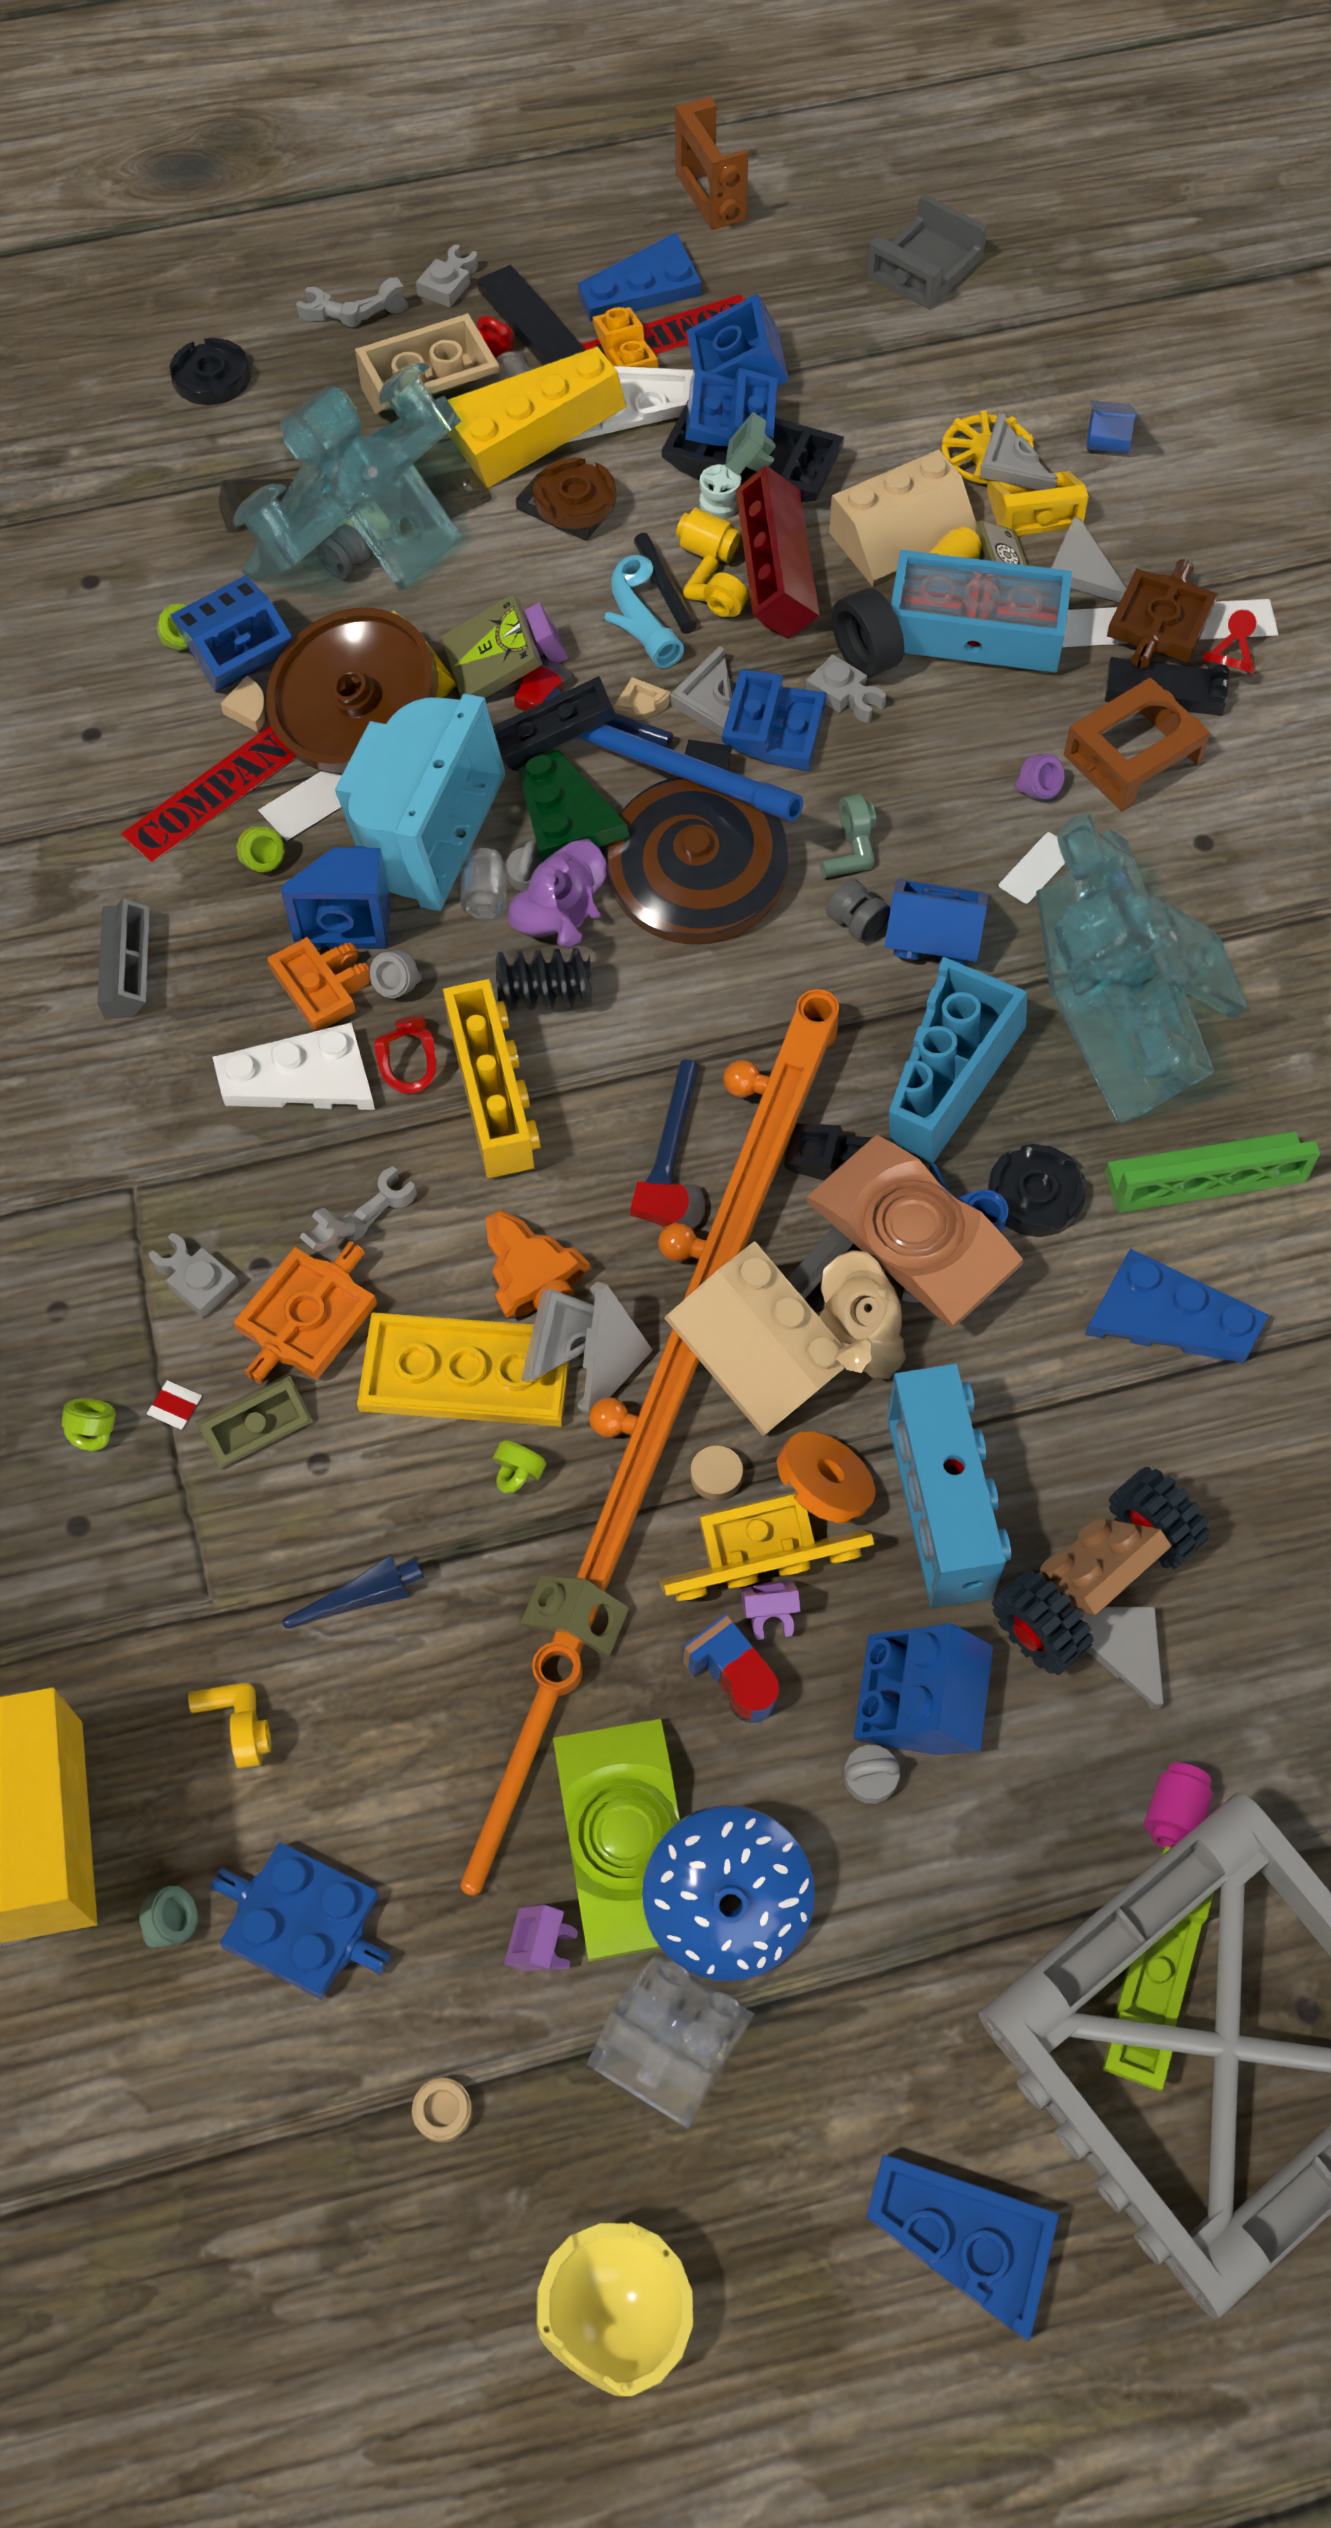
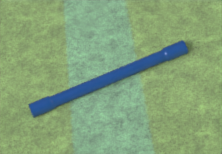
M606 724L573 738L582 739L749 803L760 811L789 822L795 821L803 808V798L801 795L769 783L754 781Z

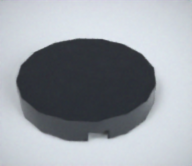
M214 337L204 339L205 344L195 346L194 342L186 344L174 354L170 363L172 384L180 397L195 404H222L236 398L247 388L251 379L250 365L241 346L230 340Z
M1029 1144L1021 1146L1020 1150L1013 1151L1010 1154V1151L1000 1156L990 1172L987 1190L995 1191L1007 1202L1009 1210L1005 1224L1006 1227L1021 1235L1045 1237L1059 1234L1074 1224L1083 1209L1087 1185L1084 1176L1082 1175L1081 1177L1080 1172L1076 1169L1077 1164L1069 1155L1052 1146Z

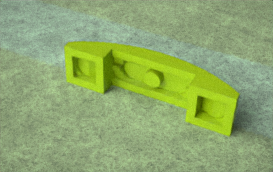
M1165 1846L1163 1848L1161 1856L1164 1855L1171 1848ZM1214 1892L1126 1968L1114 2018L1176 2027L1202 1925L1207 1920ZM1108 2042L1103 2070L1161 2092L1173 2051Z

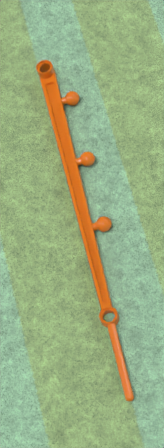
M809 990L798 999L796 1010L770 1077L760 1074L755 1064L748 1060H737L730 1063L723 1073L724 1086L731 1095L745 1098L758 1093L762 1094V1098L707 1240L696 1238V1234L691 1227L684 1223H672L665 1226L659 1235V1250L665 1258L675 1262H682L690 1257L699 1259L684 1299L747 1246L826 1049L837 1038L839 1004L835 996L826 990ZM821 1018L824 1021L815 1022L810 1019ZM673 1328L639 1416L629 1413L621 1401L612 1397H605L596 1401L589 1412L590 1426L600 1436L613 1438L622 1433L631 1435L576 1576L578 1579L590 1581L605 1592L699 1364V1359ZM600 1604L595 1606L590 1613V1629L592 1627ZM555 1631L551 1643L542 1646L533 1658L532 1669L539 1688L462 1878L460 1887L467 1895L475 1896L482 1891L558 1696L571 1693L581 1682L583 1670L579 1656L585 1643L569 1633ZM557 1655L568 1658L573 1664V1669L567 1679L561 1682H551L543 1676L542 1669L546 1660Z

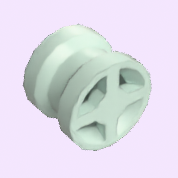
M717 464L705 469L700 475V509L722 519L734 516L738 512L736 489L741 486L740 475L727 468L726 465Z

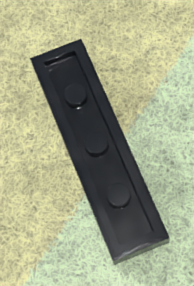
M512 265L477 279L479 292L542 366L585 351Z

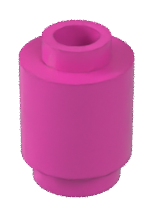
M1174 1762L1168 1765L1166 1772L1159 1775L1143 1823L1145 1830L1152 1835L1151 1840L1154 1844L1161 1848L1165 1846L1172 1848L1207 1818L1213 1798V1791L1210 1788L1212 1779L1205 1771L1190 1764Z

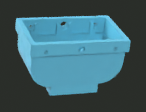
M463 694L460 700L434 697L423 698L403 706L389 719L387 724L370 721L335 788L355 845L381 849L388 891L416 899L422 908L436 911L442 910L506 776L485 698Z

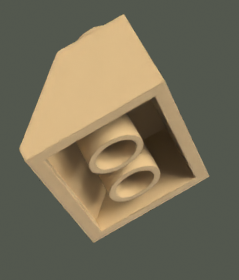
M468 313L355 349L361 388L375 414L486 379L499 372L497 361Z
M938 449L832 495L829 533L872 587L896 577L900 550L928 553L948 531L959 527H967L976 532L977 524L962 476Z
M755 1241L718 1269L664 1318L762 1436L766 1435L844 1369L835 1357L837 1352L845 1347Z

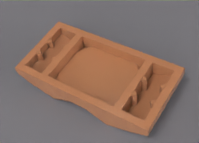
M875 1135L807 1196V1203L859 1249L863 1252H868L874 1257L883 1270L952 1330L1023 1264V1258L981 1211L958 1200L940 1185L920 1159L878 1135Z

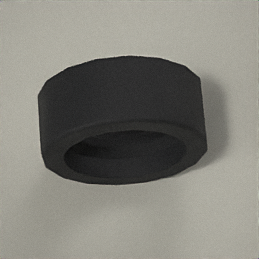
M864 588L839 599L835 603L831 617L833 633L846 663L866 674L867 678H872L896 667L902 661L904 654L902 629L894 609L882 593L874 588Z

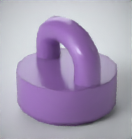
M1035 754L1027 758L1016 781L1015 787L1017 791L1026 793L1028 797L1033 799H1051L1056 796L1062 789L1065 779L1061 761L1052 754Z

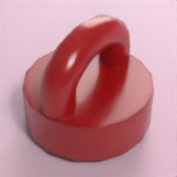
M485 315L478 318L477 329L495 360L503 359L510 355L514 348L511 328L491 316Z

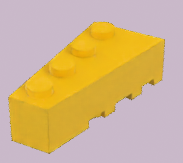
M598 347L437 403L450 439L487 489L627 407L618 372Z

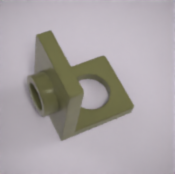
M542 1575L537 1582L521 1624L529 1629L569 1633L602 1655L609 1656L629 1608L586 1579ZM601 1604L608 1612L609 1621L606 1630L601 1635L596 1636L590 1629L589 1617L593 1608Z

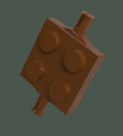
M1185 559L1177 561L1172 575H1159L1136 568L1109 623L1107 637L1137 646L1135 653L1131 657V662L1135 667L1138 666L1141 658L1140 668L1148 667L1154 652L1183 661H1190L1213 611L1218 593L1199 588L1188 581L1190 574L1194 570V566L1189 560L1184 570Z

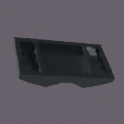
M687 401L661 450L662 458L700 481V475L708 467L717 464L726 465L728 446L710 445L685 439L688 412ZM775 418L774 438L772 440L775 443V449L769 454L774 458V461L769 468L800 489L802 502L816 501L844 445V436ZM746 467L740 473L741 485L757 473V471Z

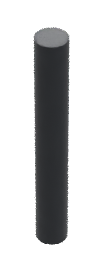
M648 533L638 534L634 538V544L640 555L647 557L652 562L653 572L651 576L682 633H691L697 626L691 612Z

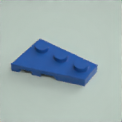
M677 232L579 282L578 296L590 322H593V317L605 314L612 308L630 307L634 312L701 296V281Z
M1130 1248L1089 1323L1085 1335L1103 1338L1104 1334L1131 1338L1130 1343L1144 1346H1149L1151 1342L1180 1347L1184 1353L1245 1363L1268 1314Z
M883 2154L865 2218L1024 2341H1030L1059 2214Z

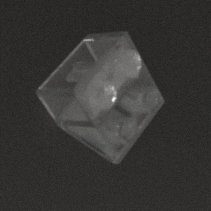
M655 1954L611 2011L586 2065L688 2129L709 2098L755 2014L739 2005L733 1997L718 1992L695 1978L681 1965L670 1962Z

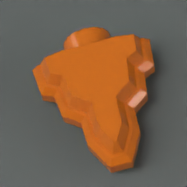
M501 1209L485 1218L488 1246L497 1258L492 1270L499 1286L495 1293V1299L506 1319L520 1318L538 1310L541 1293L547 1289H552L574 1298L575 1293L572 1287L591 1268L590 1263L575 1247L563 1248L550 1235H534L523 1220Z

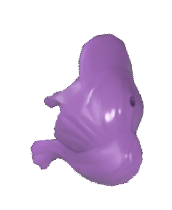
M589 839L573 841L542 862L534 871L528 889L518 893L509 902L507 921L512 928L526 936L547 937L558 933L557 943L565 945L569 949L580 943L582 934L577 928L582 925L587 916L590 915L591 918L597 919L601 915L593 903V894L599 889L607 876L606 861L600 848Z

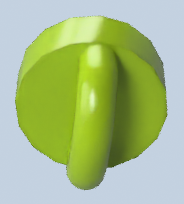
M180 603L172 604L166 607L159 616L157 632L162 645L176 650L188 649L187 644L170 618V614L187 605Z
M252 826L244 830L237 842L239 861L247 868L258 872H270L277 868L285 854V846L281 836L274 829L265 826Z
M87 1398L71 1400L63 1406L61 1424L64 1428L65 1437L73 1446L84 1451L95 1452L104 1449L109 1442L110 1433L114 1430L116 1412L109 1403ZM82 1435L97 1436V1437L94 1438V1439H90V1438H86V1437H84V1436H82Z
M507 1440L499 1443L492 1457L493 1461L501 1465L496 1478L497 1488L505 1494L516 1492L524 1485L527 1478L539 1481L547 1465L545 1459L540 1455Z

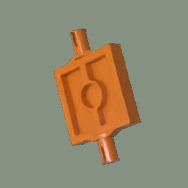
M349 1241L332 1263L314 1259L298 1248H293L233 1321L236 1331L257 1343L261 1348L260 1353L244 1370L248 1378L252 1381L255 1380L257 1384L261 1385L275 1365L281 1362L282 1364L294 1366L316 1381L319 1379L377 1306L375 1295L355 1284L349 1276V1273L361 1258L365 1256V1252L360 1246H355L354 1242Z

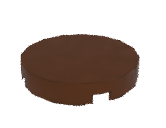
M574 457L558 460L546 466L540 472V478L534 483L533 497L536 511L545 521L560 528L575 530L592 527L604 521L614 509L616 502L614 477L605 466L595 462L594 466L586 464V460L583 458Z

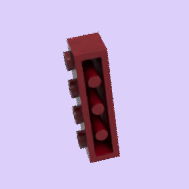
M765 465L736 489L753 617L760 620L767 629H773L789 639L818 618L820 614L800 489Z

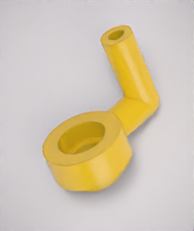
M705 556L683 589L684 596L688 600L707 602L709 609L718 616L735 617L739 615L749 599L746 587L739 579L730 574H714L719 563L714 557Z
M239 1683L188 1692L191 1713L234 1707V1713L230 1716V1735L236 1766L238 1769L262 1765V1754L271 1752V1737L267 1719H257L256 1691L251 1684Z

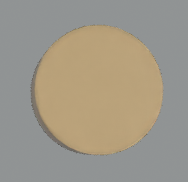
M709 1446L702 1449L694 1457L691 1464V1483L696 1492L702 1497L713 1501L725 1500L733 1496L741 1486L743 1476L742 1462L731 1449L724 1446Z
M437 2078L427 2082L418 2090L413 2100V2121L422 2135L434 2142L446 2143L459 2138L467 2130L472 2119L473 2108L471 2099L464 2087L452 2079Z

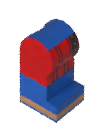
M724 1614L683 1645L681 1661L694 1677L705 1669L709 1671L722 1689L729 1695V1706L736 1717L748 1723H759L772 1714L779 1693L778 1680L774 1672L727 1614Z

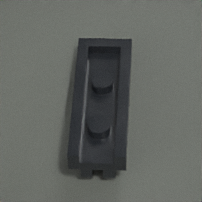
M1110 657L1104 702L1114 700L1151 677L1164 690L1169 691L1187 712L1222 716L1228 693L1229 668L1226 665L1220 664L1212 669L1150 662L1148 667L1141 669V661L1135 667L1131 659Z
M597 676L493 726V730L501 749L502 757L508 768L518 771L517 765L618 717L600 676Z

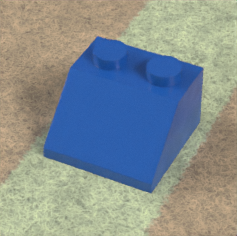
M758 293L687 330L694 370L696 368L734 379L740 367L778 378L777 387L789 381L778 327Z
M354 846L351 848L333 847L282 885L281 894L294 943L308 937L315 948H335L350 942L357 949H387L391 901L380 848H367L364 846Z
M898 879L893 891L884 947L894 949L893 955L906 959H921V953L940 956V963L942 957L967 966V961L977 962L987 909L988 893Z

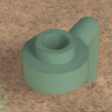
M861 794L840 798V824L846 840L852 843L854 854L820 861V871L824 879L869 870L875 863L869 839L871 829L876 826L875 809L871 801L866 802Z

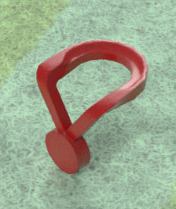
M1245 609L1235 611L1228 620V629L1231 634L1212 651L1205 652L1201 660L1223 664L1255 674L1256 666L1252 664L1246 640L1256 629L1257 621L1255 615ZM1238 638L1243 661L1219 655Z
M409 1016L396 1020L395 1030L379 1036L375 1040L374 1050L383 1080L396 1091L413 1094L424 1090L431 1084L437 1071V1059L435 1056L434 1039L430 1031L426 1029L425 1017ZM408 1034L421 1039L427 1059L425 1075L415 1082H405L398 1079L390 1067L389 1043Z

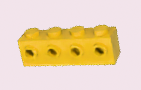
M490 979L443 988L448 1023L487 1179L534 1169L532 1150L541 1148L535 1120L526 1121L523 1109L530 1108L524 1079L518 1081L515 1079L513 1069L520 1068L514 1040L506 1041L503 1030L509 1029L504 1001L495 1002Z

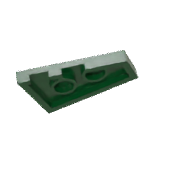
M559 750L535 756L517 765L542 862L573 841L589 839L600 847L630 837L627 824Z

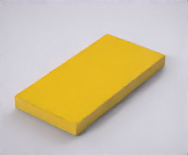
M371 1313L357 1406L359 1412L562 1427L569 1361L564 1362L533 1381L525 1382L521 1378L534 1324Z

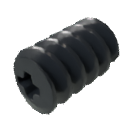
M573 948L569 962H565L560 950L554 949L550 963H546L541 950H535L531 964H527L522 951H516L513 964L508 965L503 952L497 953L496 983L498 1002L501 1001V998H504L510 1011H516L520 997L524 998L529 1010H534L539 996H542L548 1009H553L558 995H561L566 1008H572L576 994H580L585 1007H591L590 954L588 960L584 961L579 949Z

